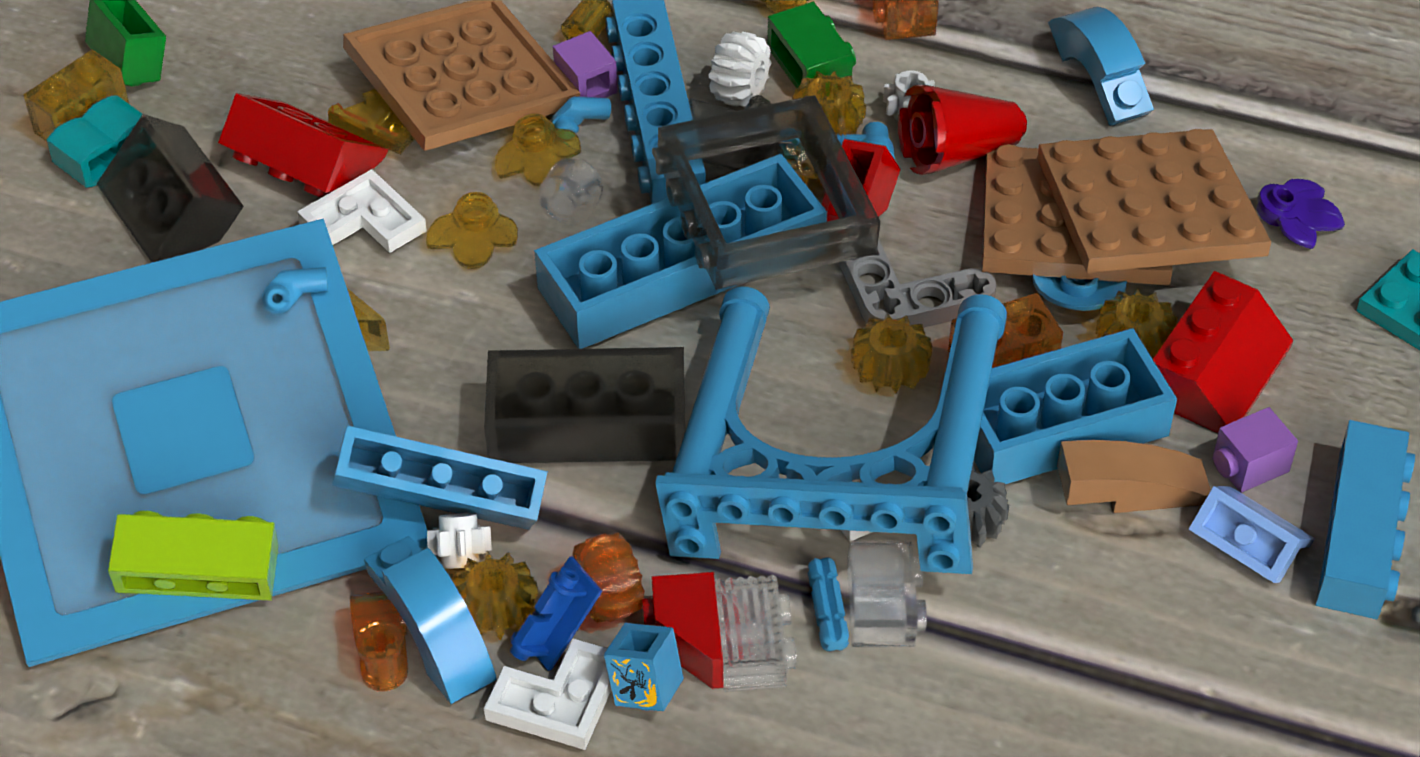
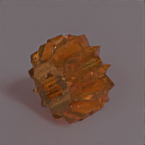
M604 533L588 538L585 542L574 546L573 557L603 591L589 612L590 617L595 622L620 620L641 610L642 599L645 593L641 582L643 576L638 568V559L633 555L632 546L625 541L622 535L619 533L609 535Z

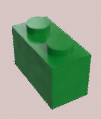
M89 0L85 43L119 85L139 86L142 83L160 81L166 35L136 0Z
M814 1L768 16L767 45L770 46L771 54L805 101L852 86L853 66L856 65L854 49L848 41L844 42L837 33L831 17L825 16Z

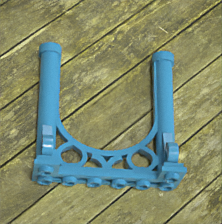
M741 286L729 290L724 296L719 311L721 323L672 473L666 472L665 476L658 475L655 482L670 556L719 559L721 548L716 523L904 533L917 535L920 571L972 574L973 556L967 491L997 340L1002 337L1007 320L1005 306L998 299L983 294L972 295L962 301L958 310L937 409L928 423L918 432L898 444L876 452L849 457H812L786 452L762 442L745 428L738 417L770 306L767 298L756 289ZM726 434H729L735 446L722 451ZM933 449L930 466H926L920 458ZM754 463L765 469L761 474L750 477L728 474L733 469ZM895 470L912 477L909 482L903 484H882L874 481L878 477ZM779 474L786 475L787 479L780 478ZM860 479V482H852V480Z

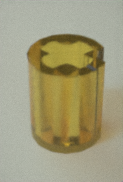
M582 0L561 25V32L564 38L569 40L589 31L597 38L606 27L605 18L613 17L612 5L608 0Z

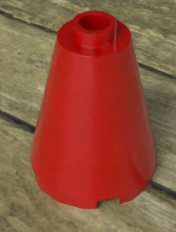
M914 85L909 88L904 97L911 96L908 107L900 108L898 115V136L901 152L904 158H912L916 167H911L910 169L913 173L920 175L932 174L986 156L987 153L993 152L1003 145L1016 146L1027 130L1026 115L1015 102L929 85Z

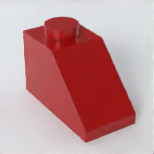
M849 139L843 140L821 203L827 211L826 226L860 232L888 209L901 169L886 146Z
M714 572L651 576L652 597L642 598L644 625L672 627L674 629L681 667L710 688H723V655Z

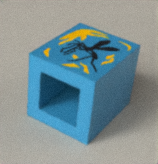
M624 623L604 653L615 706L639 708L646 711H664L684 679L672 627Z

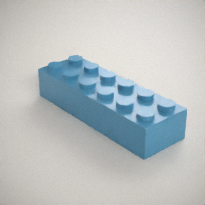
M779 154L534 250L537 288L577 348L581 350L825 250L827 211L783 155Z

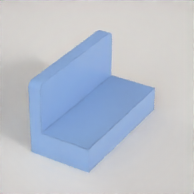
M1213 486L1189 527L1190 531L1273 583L1281 582L1300 548H1310L1315 539L1230 486Z

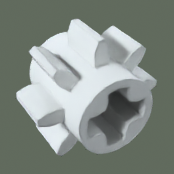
M913 70L895 74V85H884L883 102L887 103L886 114L888 116L893 115L898 121L900 108L908 107L911 97H904L906 91L914 85L935 86V81H928L924 74Z
M476 513L440 515L439 527L427 530V546L434 555L441 557V564L444 568L455 569L479 566V554L492 550L490 526L478 525Z

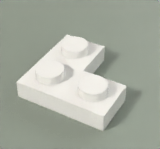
M372 169L297 211L299 224L324 218L332 245L364 228L391 253L427 231L425 218Z
M572 639L554 680L504 666L484 707L485 720L585 750L612 690L604 653L608 648Z

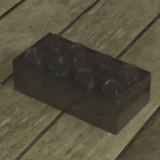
M684 347L488 351L484 421L488 458L509 463L676 460L685 434Z

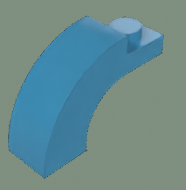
M1092 7L1054 18L1048 22L1062 62L1076 58L1088 71L1109 126L1148 115L1154 110L1139 70L1145 65L1143 56L1131 33L1115 14L1102 7Z
M408 536L364 558L369 576L392 602L407 625L418 647L428 677L450 704L497 680L487 648L469 609L450 576L429 548L421 550L413 539Z

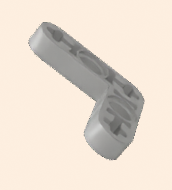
M867 226L860 232L840 229L837 232L836 259L866 325L877 334L893 335L954 321L957 319L960 304L967 297L983 294L995 298V278L990 273L982 272V269L977 268L900 284L877 234L871 227ZM854 244L858 248L863 249V257L858 258L859 253ZM866 273H875L881 276L883 280L876 284H868L861 281L859 277ZM925 296H934L943 303L937 307H926L920 304L918 300ZM884 299V306L889 314H886L883 309H879V300Z

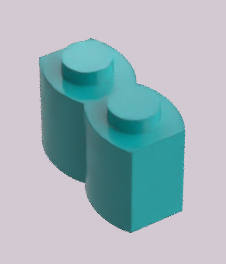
M117 95L106 97L93 104L83 117L74 118L63 123L47 138L52 163L86 188L104 182L121 165L134 162L147 153L156 143L151 119Z

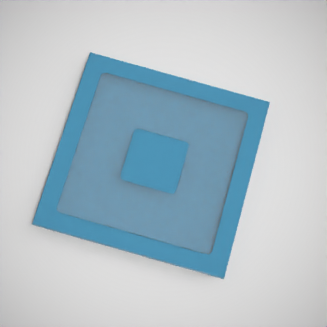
M324 218L0 302V557L28 667L259 601L251 599L116 593L108 568L117 514L133 515L137 511H153L165 517L185 518L189 514L200 513L222 520H237L243 516H254L264 519L266 522H274L279 548L273 596L366 570L364 558L408 536L413 539L421 550L428 548L427 527L419 505L332 486L341 443L347 425L396 436ZM326 267L328 292L304 293L288 311L281 314L271 313L264 307L262 294L280 271Z

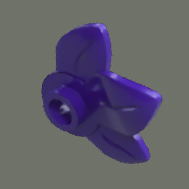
M1290 179L1284 185L1268 184L1261 189L1257 196L1258 203L1256 209L1259 216L1268 224L1280 227L1284 236L1309 249L1315 247L1317 240L1316 231L1342 230L1345 226L1339 209L1329 200L1323 199L1325 194L1324 188L1313 181Z

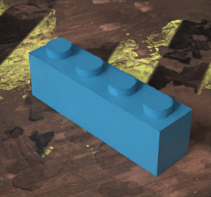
M1349 420L1339 453L1316 606L1378 620L1384 601H1394L1399 584L1400 571L1391 570L1392 560H1400L1405 539V531L1396 530L1397 522L1405 521L1410 501V492L1402 491L1403 482H1410L1415 463V454L1407 453L1410 432Z
M347 425L341 443L332 486L451 513H476L477 519L530 530L538 519L548 471Z

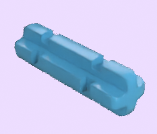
M829 557L822 559L814 558L808 564V577L813 590L811 594L817 626L820 628L819 638L821 647L828 652L843 650L848 647L849 632L847 622L844 620L845 611L840 585L836 579V576H838L836 564Z

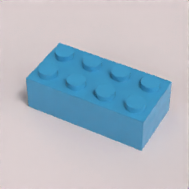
M1133 328L998 366L991 370L974 461L981 473L992 470L995 477L994 482L1008 484L1058 469L1057 463L1061 441L1109 440L1144 444L1161 439L1170 434L1177 397Z

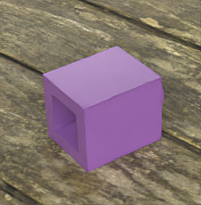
M591 31L553 46L555 64L580 91V97L607 98L618 93L616 60Z
M1267 407L1220 427L1212 459L1218 472L1223 477L1229 478L1237 490L1242 493L1290 472L1298 440L1273 410Z

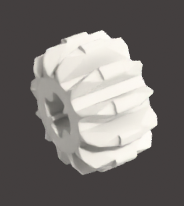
M744 31L742 33H726L722 37L721 43L715 47L714 58L710 60L712 67L708 74L711 79L710 92L715 95L716 100L724 101V104L736 107L738 105L748 107L750 104L754 105L759 100V95L765 91V83L769 78V67L772 64L771 60H769L770 46L766 44L764 38L756 37V34Z

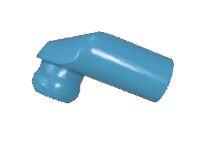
M571 97L552 116L551 129L559 140L564 142L571 141L577 137L578 126L584 119L608 120L611 114V102L609 98Z
M326 267L280 271L262 294L264 307L271 313L281 314L288 311L304 293L328 292Z

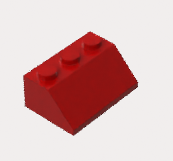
M236 93L218 141L219 144L234 150L232 155L234 159L253 166H257L259 162L269 166L267 172L269 175L287 182H293L294 178L304 182L303 190L320 198L369 170H373L386 157L389 149L284 101Z
M1213 271L1159 349L1153 361L1177 397L1174 414L1215 433H1219L1220 427L1248 415L1292 347L1293 339L1258 289Z

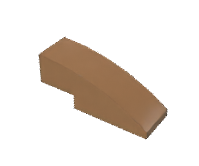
M1061 441L1057 468L1067 505L1111 502L1114 513L1201 506L1211 491L1202 459L1183 452L1127 441Z

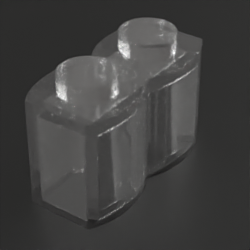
M850 540L847 575L852 647H915L917 631L926 630L927 611L926 601L916 599L915 587H922L923 571H920L919 556H913L911 540Z

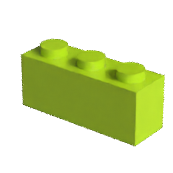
M137 511L133 515L117 514L108 568L115 592L272 601L279 548L275 523L266 522L264 519L254 516H243L237 520H222L200 513L189 514L185 518L165 517L153 511Z

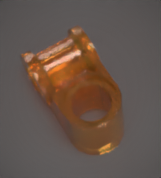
M383 591L350 595L352 628L356 649L360 658V671L363 682L369 688L376 691L396 689L404 683L408 676L409 669L405 635H408L407 625Z

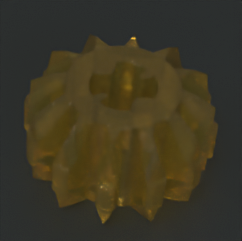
M817 71L814 79L802 78L801 85L795 89L792 96L795 127L803 129L808 134H856L859 125L863 124V119L866 117L863 86L854 84L852 75L840 78L837 76L836 71L827 76Z
M1136 288L1133 294L1129 296L1124 292L1118 291L1114 300H1105L1104 305L1101 307L1095 333L1097 338L1133 328L1153 359L1177 325L1178 317L1173 315L1170 302H1159L1157 292L1144 296Z
M888 312L883 321L869 317L865 328L857 329L853 337V348L851 349V363L853 364V369L858 370L857 374L860 378V383L873 381L876 392L884 386L891 387L895 394H897L901 385L915 389L919 379L926 378L930 370V358L932 357L933 349L931 338L925 336L926 332L924 331L923 324L910 325L907 315L900 320H893Z
M487 550L482 562L467 558L465 571L454 572L452 581L469 609L481 637L487 632L493 631L501 641L505 629L510 628L514 631H519L524 623L523 620L534 613L536 610L534 608L536 605L535 601L536 597H538L537 582L534 581V577L530 575V569L527 567L526 561L514 564V559L509 552L499 560L494 559Z

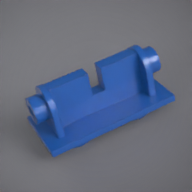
M569 557L559 572L551 573L548 578V586L534 606L536 610L527 617L520 630L514 632L510 638L512 644L510 652L514 657L526 661L530 656H536L548 671L553 669L603 592L574 557Z

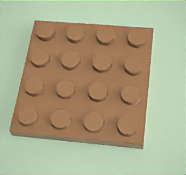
M471 0L343 34L344 50L424 151L554 114L569 98L574 96L580 97V91H578L501 0Z
M1191 129L1189 131L1169 133L1153 132L1145 135L1107 136L1101 139L1062 140L1056 143L1039 144L1037 159L1086 273L1254 258L1269 255L1271 240L1213 129Z
M1003 145L997 150L987 153L982 272L1032 276L1034 274L1036 276L1059 278L1066 276V278L1086 280L1099 278L1100 281L1114 282L1127 280L1128 283L1170 286L1172 265L1086 273L1037 159L1038 148Z

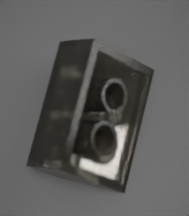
M142 114L97 182L102 193L152 263L199 251L220 242L244 207L184 126L146 114Z

